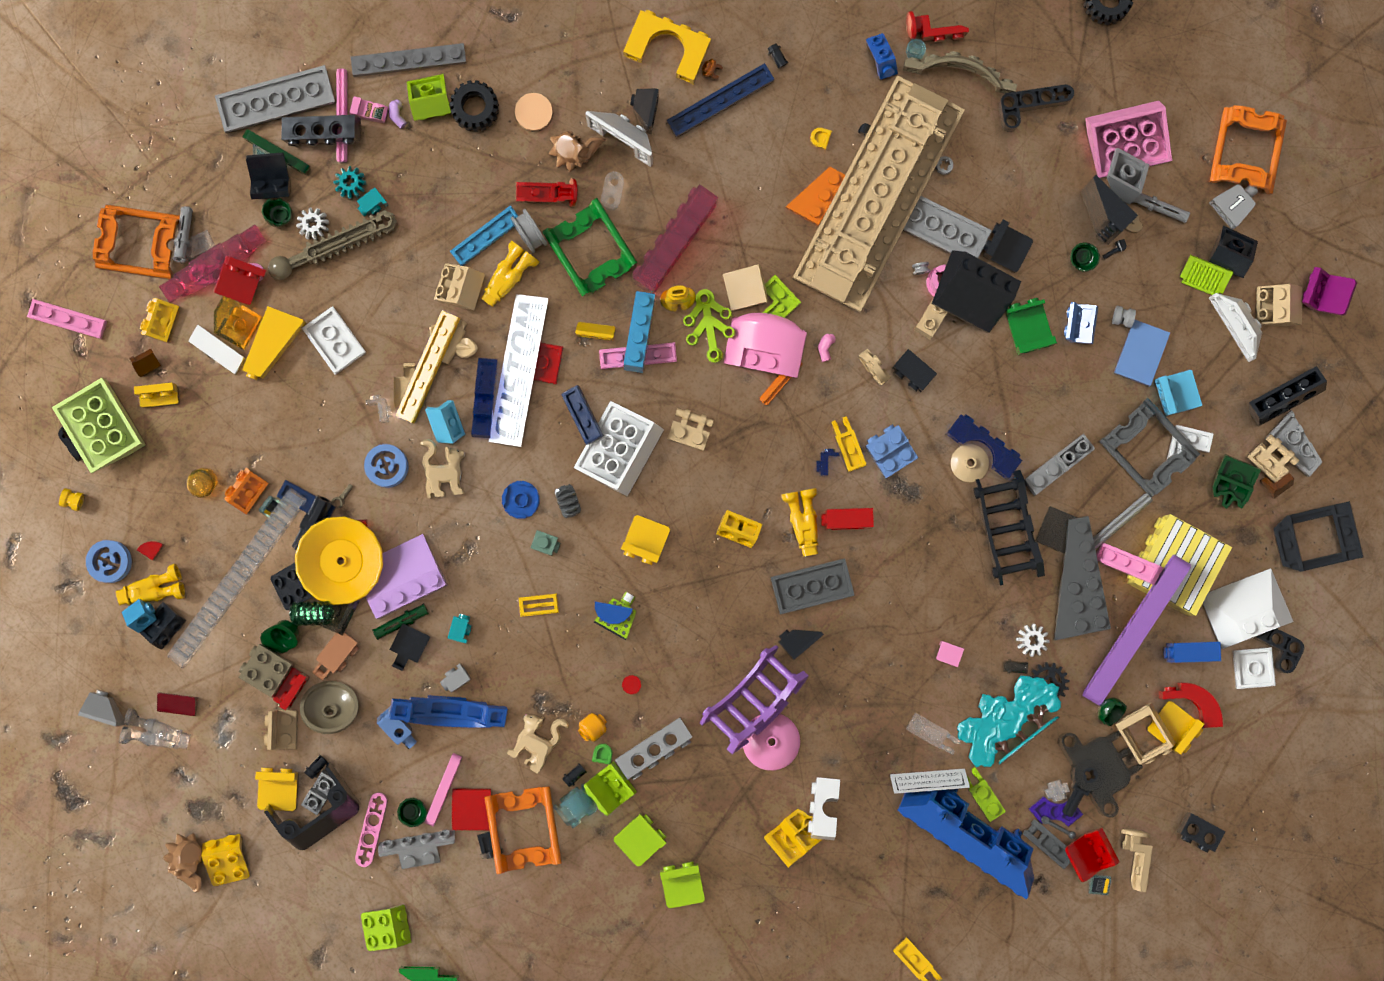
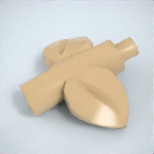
M459 321L443 357V363L449 365L455 354L461 358H469L477 352L478 347L471 338H463L466 333L464 330L466 322ZM431 325L430 335L432 334L435 325Z

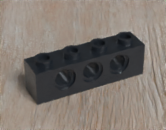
M356 115L282 117L281 140L288 143V146H300V143L316 146L322 142L325 145H336V142L351 145L354 144V141H361V118ZM342 126V132L337 135V129ZM324 127V132L319 135V129ZM306 128L305 134L301 136V130Z
M1316 366L1249 402V412L1257 425L1260 426L1326 391L1327 380Z

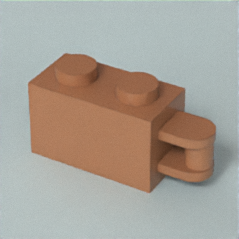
M339 629L316 658L319 664L312 673L322 681L326 679L330 672L337 673L339 671L341 673L348 664L346 660L349 656L354 657L360 649L357 647L360 642L343 629ZM322 665L328 669L325 673L320 669Z

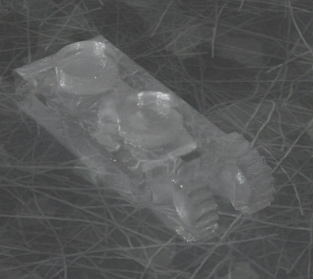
M914 713L906 727V730L952 755L955 751L949 746L943 745L945 738L950 739L955 744H960L961 740L950 735L945 729L917 713Z

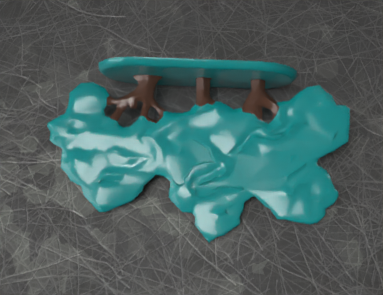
M1020 676L1014 686L1015 697L1012 702H1008L1004 696L993 698L991 695L982 694L979 703L982 718L969 717L959 723L957 727L959 731L958 739L966 743H972L969 758L975 767L980 765L991 767L994 764L995 755L998 751L1007 754L999 761V765L1056 722L1060 718L1059 716L1054 717L1047 723L1043 722L1045 712H1057L1061 708V701L1057 696L1059 687L1054 683L1048 684L1044 678ZM1037 705L1040 707V713L1037 714L1039 718H1036L1034 714V707ZM1032 715L1034 719H1030L1028 716ZM1028 721L1036 722L1038 730L1027 738L1021 731L1022 725ZM1016 736L1020 737L1023 742L1011 751L1008 748L1007 740ZM998 742L1001 747H996L995 743Z

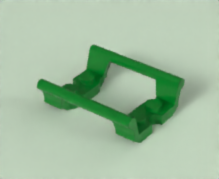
M598 198L592 200L588 207L575 214L576 220L574 222L568 223L565 220L554 228H547L542 231L582 297L585 295L589 296L606 286L605 281L607 278L613 277L616 280L629 272L638 263ZM601 218L621 249V258L605 262L592 270L588 278L584 280L577 275L559 243L564 240H573L589 230L593 222Z

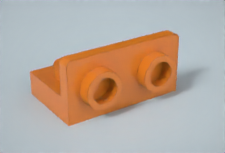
M245 468L244 471L241 470L238 473L235 484L226 490L224 499L247 515L269 483L248 468Z

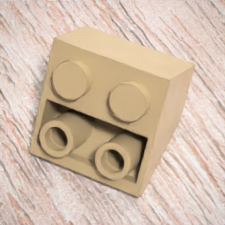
M445 263L434 300L459 308L474 310L485 274L470 267Z
M1283 284L1257 287L1256 319L1260 324L1270 326L1302 325V286Z

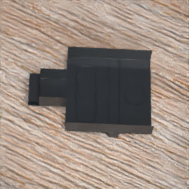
M402 623L389 649L398 654L392 667L403 671L408 659L418 663L430 636Z

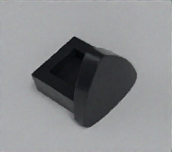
M490 831L478 834L477 837L482 853L480 854L481 858H494ZM500 846V850H501V854H502V853L504 852V850H503V848H501V846Z

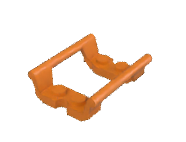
M1234 105L1229 108L1224 107L1209 182L1226 181L1239 184L1241 180H1247L1251 187L1265 189L1266 194H1273L1287 123L1284 115L1265 111L1263 115H1258L1255 113V108ZM1239 122L1242 127L1264 132L1271 131L1272 129L1276 130V140L1269 173H1266L1260 167L1241 163L1220 165L1227 128L1231 124Z
M106 204L105 208H101L98 217L97 227L101 229L102 234L99 238H95L93 259L95 261V268L171 279L172 270L170 262L172 250L168 249V242L175 238L176 226L179 224L180 216ZM116 215L161 220L154 231L151 255L154 258V269L118 264L109 257L116 243L118 231Z
M550 786L524 789L523 794L520 796H516L513 791L485 796L496 874L524 869L527 862H533L535 866L562 864ZM537 803H542L546 810L551 846L546 849L541 846L514 850L509 855L501 854L495 817L499 809L517 811L533 808Z

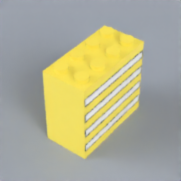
M1171 514L1165 515L1162 518L1159 517L1154 525V528H1156L1154 534L1148 536L1145 542L1147 547L1144 552L1141 551L1138 557L1160 565L1163 569L1172 555H1176L1191 564L1189 572L1167 605L1187 616H1196L1232 547ZM1131 575L1127 576L1129 579L1127 584L1146 594L1152 587L1150 583Z

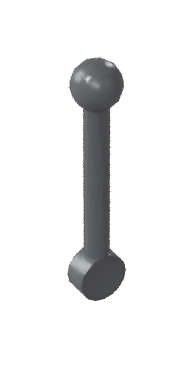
M1047 816L1041 818L1043 824L1055 827L1069 835L1071 839L1076 838L1075 832H1070L1055 824Z

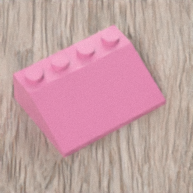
M1160 101L1085 118L1090 148L1099 178L1108 175L1116 148L1149 164V166L1172 161L1166 108Z

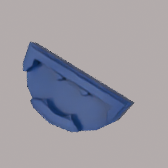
M595 601V611L598 617L609 624L624 622L633 610L632 608Z

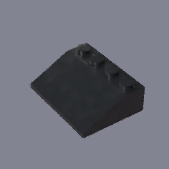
M1097 175L1081 191L1094 231L1097 233L1096 236L1103 243L1110 244L1138 216Z
M952 250L931 304L990 333L1014 301L1021 281L968 252Z

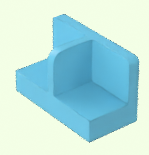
M447 400L438 408L427 407L425 409L437 442L453 444L465 435L453 401Z

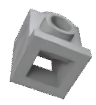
M461 663L456 665L458 667L457 670L452 668L446 672V678L440 681L446 691L454 692L472 680Z

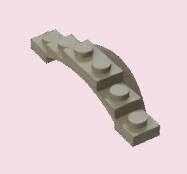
M954 51L946 52V55L942 57L931 54L925 57L924 63L918 58L911 57L905 60L903 71L921 74L924 69L933 67L961 68L988 80L996 87L995 92L1006 94L1016 92L1017 84H1014L1012 80H999L1000 72H996L994 68L984 66L983 61L979 60V57H964Z

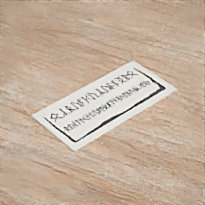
M965 769L890 774L894 794L970 788Z

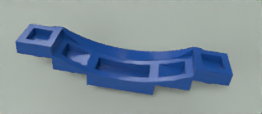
M428 695V698L410 697V700L392 698L389 717L390 720H403L404 722L432 726L467 728L505 727L508 709L506 706L487 705L486 702L467 701L466 698Z

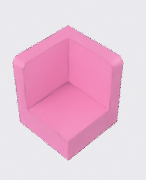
M940 641V648L936 659L958 667L964 649Z

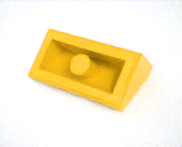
M578 322L575 333L578 337L613 341L615 326Z

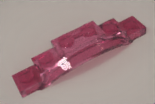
M253 225L241 234L237 233L222 244L218 243L189 262L188 266L175 273L173 278L160 285L159 288L169 303L174 302L180 297L192 294L218 280L226 256L244 261L258 246L265 243L266 239L258 227Z

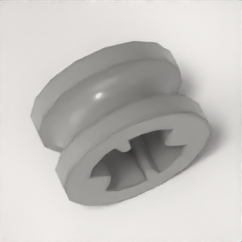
M947 156L941 157L936 165L937 172L942 175L950 173L953 169V161ZM942 161L949 163L947 170L940 168Z
M929 262L913 264L912 268L915 269L913 274L921 275L931 272L928 269Z

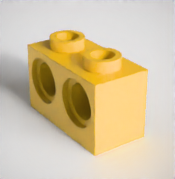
M726 510L716 534L752 548L757 541L762 524Z

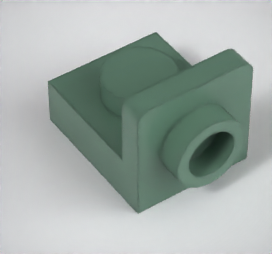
M537 530L531 549L553 556V553L558 552L561 543L558 542V537Z

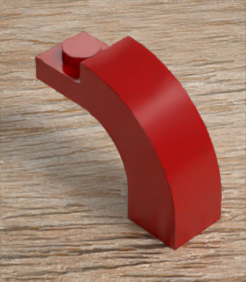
M1177 682L1178 690H1176V687H1164V691H1159V699L1185 698L1190 700L1198 710L1199 720L1204 723L1202 728L1223 727L1220 706L1213 695L1206 689L1192 683Z

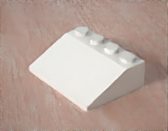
M610 401L598 422L604 436L585 446L574 468L611 489L628 496L664 429L656 423Z

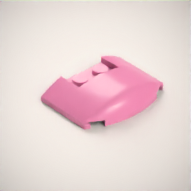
M748 313L732 318L731 327L735 329L736 334L733 338H728L723 363L798 378L807 335L805 330L802 331L794 322L786 318L768 313Z

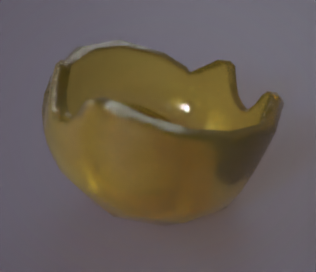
M205 467L192 471L186 481L188 491L198 498L209 496L218 485L216 474L211 469Z

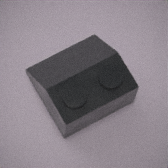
M1223 226L1211 251L1209 262L1233 271L1232 275L1244 278L1254 261L1258 241Z

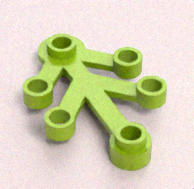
M702 289L696 294V306L690 315L684 317L683 323L688 327L694 326L696 323L695 319L702 310L704 317L695 331L687 336L686 341L689 345H697L699 337L706 329L709 343L707 358L713 363H718L723 359V352L717 348L714 327L722 331L727 338H733L736 331L712 316L711 308L719 312L720 316L725 320L730 319L733 313L729 308H724L714 301V294L710 290ZM704 295L708 297L706 302L702 301ZM725 310L729 311L728 317H724L723 315ZM691 317L692 323L687 324V319ZM728 329L732 330V335L730 336L726 334ZM692 336L696 338L694 343L690 342ZM713 351L717 352L716 358L711 357Z

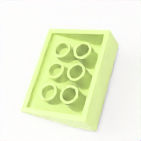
M104 378L98 379L52 407L90 473H94L146 445L109 382Z

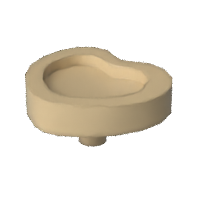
M1136 213L1138 216L1125 228L1127 231L1135 233L1142 229L1138 213Z

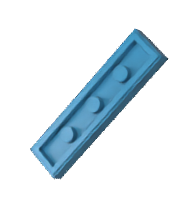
M510 205L453 248L450 253L460 266H464L512 230L515 226L510 218L512 216L514 218L518 217L517 213Z

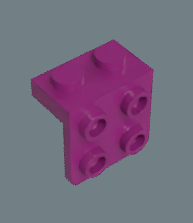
M1314 267L1313 273L1309 277L1307 290L1303 294L1302 303L1314 311L1344 316L1348 311L1357 281L1352 278L1329 275L1322 268Z

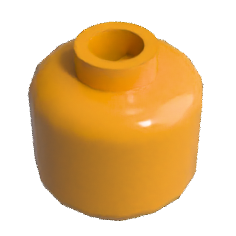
M590 713L579 722L578 732L585 741L595 742L606 733L607 728L605 724L607 721L601 714L597 716L594 713Z

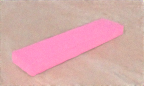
M32 299L27 315L28 318L98 339H102L107 324L106 320Z
M675 342L648 345L644 365L677 362ZM626 347L599 350L601 369L624 367Z
M1102 543L1096 553L1099 563L1152 585H1155L1163 570L1160 565L1106 543Z

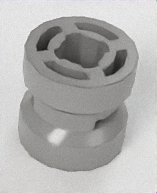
M1117 305L1114 310L1112 324H1123L1125 327L1132 328L1136 310L1131 308L1126 310L1122 306Z

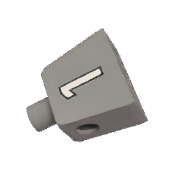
M1238 184L1215 197L1209 204L1233 230L1256 205L1252 197L1258 193V190L1250 185L1243 189Z

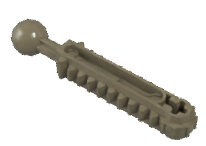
M386 210L380 213L377 212L375 218L370 215V220L368 221L363 218V223L361 224L356 221V226L354 227L349 224V229L346 230L343 227L340 233L336 230L334 236L329 233L328 238L325 239L322 236L320 242L314 239L313 245L306 242V248L303 249L304 252L288 259L284 256L274 257L268 265L269 274L276 280H283L290 276L293 268L309 262L310 264L315 263L318 266L319 260L326 262V257L332 259L333 254L339 256L341 250L346 253L348 247L353 250L355 244L360 247L362 241L367 244L369 238L374 241L376 235L380 238L382 233L388 235L389 232L395 230L397 220L393 213ZM384 218H386L388 221L387 226L382 224Z

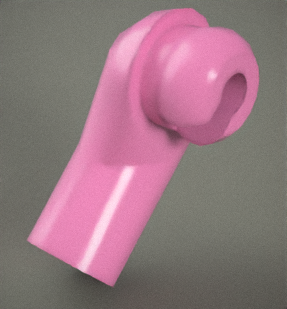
M825 334L818 344L822 362L831 360L828 349L836 341L833 334Z

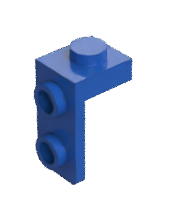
M881 33L867 38L866 43L876 61L879 79L882 80L898 74L896 58L885 35Z

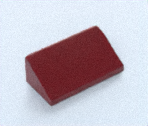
M157 692V712L196 716L198 697Z

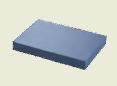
M1134 320L1114 374L1150 387L1170 332Z

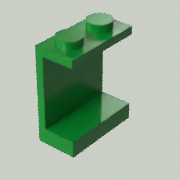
M1030 299L1027 301L1028 304L1025 305L1020 303L1012 304L1009 306L1010 309L1005 311L1017 355L1057 344L1056 337L1052 336L1043 306L1045 299Z

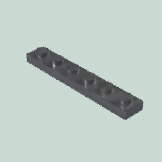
M464 43L351 57L353 77L466 64Z

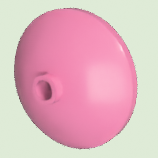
M779 714L759 735L754 733L747 739L749 743L743 747L747 758L755 766L764 770H779L789 765L797 756L800 748V735L795 724L788 717ZM761 715L756 716V717L753 718L751 721L754 722V721H755L757 718H759ZM770 738L775 739L773 746L768 744Z

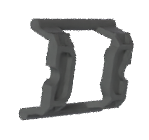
M1146 398L1128 416L1129 423L1126 426L1119 424L1099 442L1152 498L1172 482V473H1182L1196 460L1200 453L1151 400ZM1150 417H1156L1181 444L1182 451L1179 454H1173L1153 472V477L1149 480L1144 479L1120 454L1118 446L1131 441L1146 427L1147 420Z

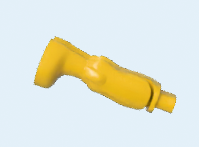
M512 240L508 245L509 253L507 257L498 264L487 288L484 289L486 292L481 297L482 300L492 307L497 301L500 302V298L508 294L514 285L520 281L526 268L529 266L536 267L540 263V261ZM522 255L516 267L511 269L512 264Z
M673 286L663 291L660 296L661 305L671 312L677 311L678 304H680L682 310H688L696 300L693 289L685 286Z
M817 488L799 491L804 508L803 514L799 507L798 491L781 494L782 500L789 504L791 510L790 522L793 525L799 549L802 548L803 557L818 554L817 515L813 509V498L817 495Z
M177 564L169 565L167 572L162 575H150L128 586H123V589L117 590L118 604L132 605L138 599L144 602H158L167 596L184 599L185 587L183 582L159 588L162 584L182 580Z

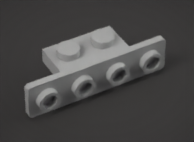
M442 830L440 832L424 833L402 839L386 840L378 844L379 857L398 854L402 869L439 863L438 846L454 844L455 830Z

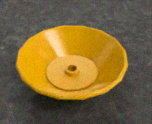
M345 516L326 518L312 525L300 539L295 553L296 574L303 588L317 600L332 605L351 604L367 596L378 583L383 568L382 547L374 532L362 522ZM340 557L344 559V563L342 565L338 563V559Z

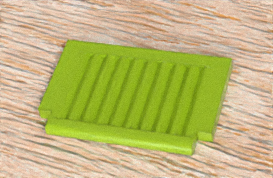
M1190 254L1180 275L1183 278L1181 283L1210 295L1215 293L1223 294L1233 271Z

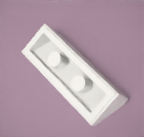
M197 325L189 339L190 343L234 374L238 372L246 358L199 325Z

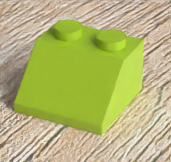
M444 74L406 82L414 121L451 113Z

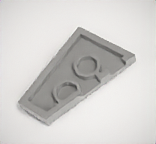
M1290 410L1270 434L1275 438H1279L1282 441L1281 444L1295 453V456L1299 459L1295 466L1309 477L1321 465L1322 460L1306 437L1302 426L1296 420L1295 414Z

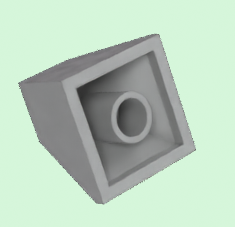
M1116 148L1107 175L1111 190L1130 205L1142 193L1149 164Z
M102 690L90 692L78 714L79 716L112 726H122L125 724V720L113 697L107 696L108 692Z

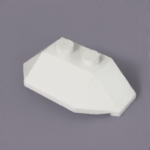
M1218 293L1210 296L1211 303L1247 361L1250 362L1256 359L1262 336V327L1260 322L1251 315L1250 306L1246 302L1244 303L1242 299Z

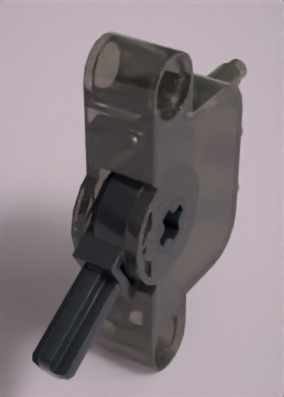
M1119 730L1107 737H1094L1083 744L1073 733H1063L1059 736L1058 744L1072 767L1071 779L1073 783L1071 788L1074 789L1062 810L1063 814L1072 817L1084 795H1089L1102 816L1114 817L1118 814L1119 807L1112 795L1125 788L1129 784L1131 776L1143 768L1141 764L1134 765L1129 769L1126 767L1122 759L1132 751L1128 747L1117 752L1112 743L1122 736ZM1067 736L1072 738V745L1069 747L1064 743ZM1086 771L1090 772L1091 778H1087V775H1085ZM1107 803H1110L1112 811L1107 814L1104 807Z

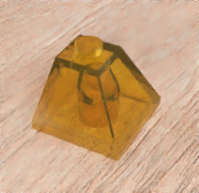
M223 296L214 311V334L245 350L263 317L235 300Z

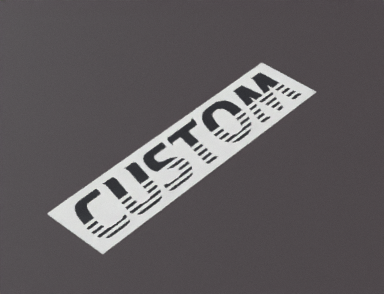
M516 294L489 442L521 447L548 298Z

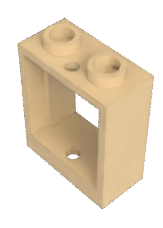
M1152 703L1125 716L1115 724L1139 765L1144 762L1149 764L1156 759L1155 756L1161 753L1166 755L1173 750L1172 747L1175 741ZM1151 715L1166 742L1143 754L1128 726Z

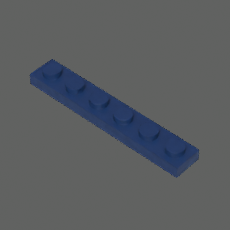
M764 63L667 119V123L677 138L774 81V77Z

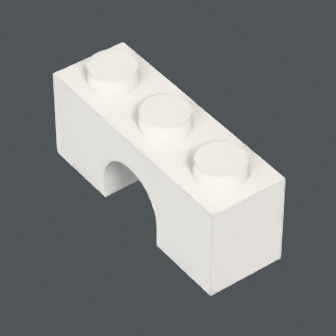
M817 777L816 782H812L811 794H814V802H810L809 813H813V818L808 824V832L811 833V838L834 840L836 838L837 818L826 816L822 806L826 802L838 801L839 779Z

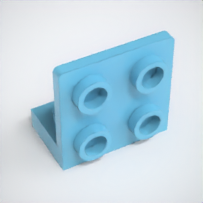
M1192 370L1155 379L1165 417L1202 406Z

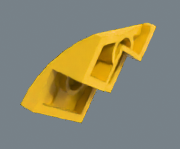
M800 809L787 816L780 825L764 837L788 868L823 840L811 838V833L808 832L809 821H812L813 816L807 815Z

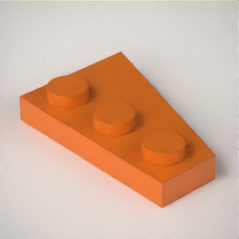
M829 167L785 208L819 226L845 174Z

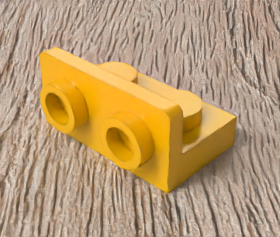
M153 298L147 305L146 311L148 315L141 323V334L167 342L179 306Z
M172 382L134 387V393L139 396V403L142 408L179 403L177 385Z

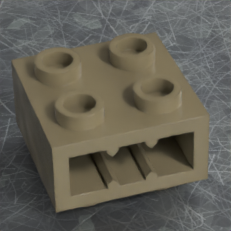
M259 644L250 651L249 656L251 658L248 663L244 662L239 670L241 674L238 678L272 698L275 697L295 664L263 644Z

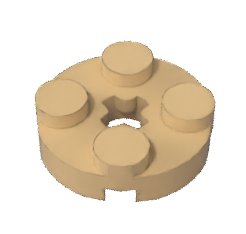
M868 349L858 355L863 366L868 372H871L877 383L883 385L891 378L889 373L880 367L882 363L876 355L873 356Z

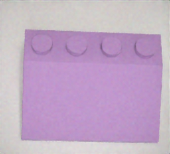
M424 534L382 553L383 568L379 581L368 593L366 599L375 618L380 619L448 586Z

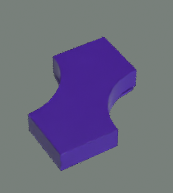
M1045 797L1040 798L1028 808L1041 824H1043L1041 818L1047 816L1049 820L1062 821L1069 827L1083 815L1077 807L1073 816L1069 817L1062 813L1067 801L1064 803H1052Z

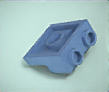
M893 424L883 430L885 434L880 437L876 434L867 440L869 444L865 446L885 479L918 459L899 425L896 427Z

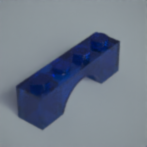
M962 414L959 415L946 432V435L960 446L969 441H978L986 445L991 451L993 458L991 469L1006 480L1009 479L1013 471L1023 461L1019 458L1021 455L1013 449L1008 450L1004 447L1005 443L999 438H992L989 435L990 432L983 426H976L970 416L966 414L964 416Z

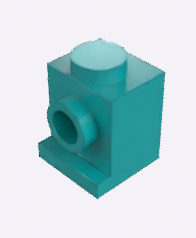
M375 187L357 200L360 205L357 209L364 217L377 214L382 209V205L388 206V203Z
M460 613L458 617L453 616L448 639L468 644V639H465V637L470 635L472 625L469 624L470 616Z

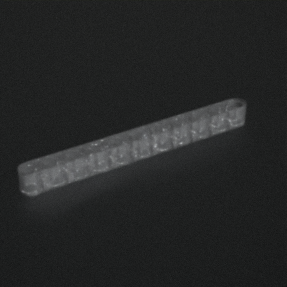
M293 488L287 491L172 647L167 658L182 669L189 663L301 510L300 507L305 505L307 499Z

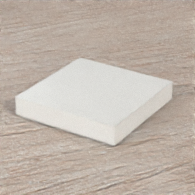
M1272 647L1232 651L1236 689L1276 686Z

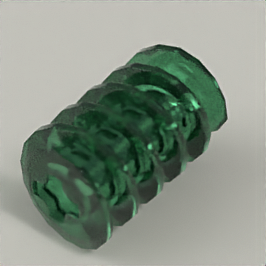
M330 601L294 602L289 610L290 620L295 626L328 625L334 615V608Z

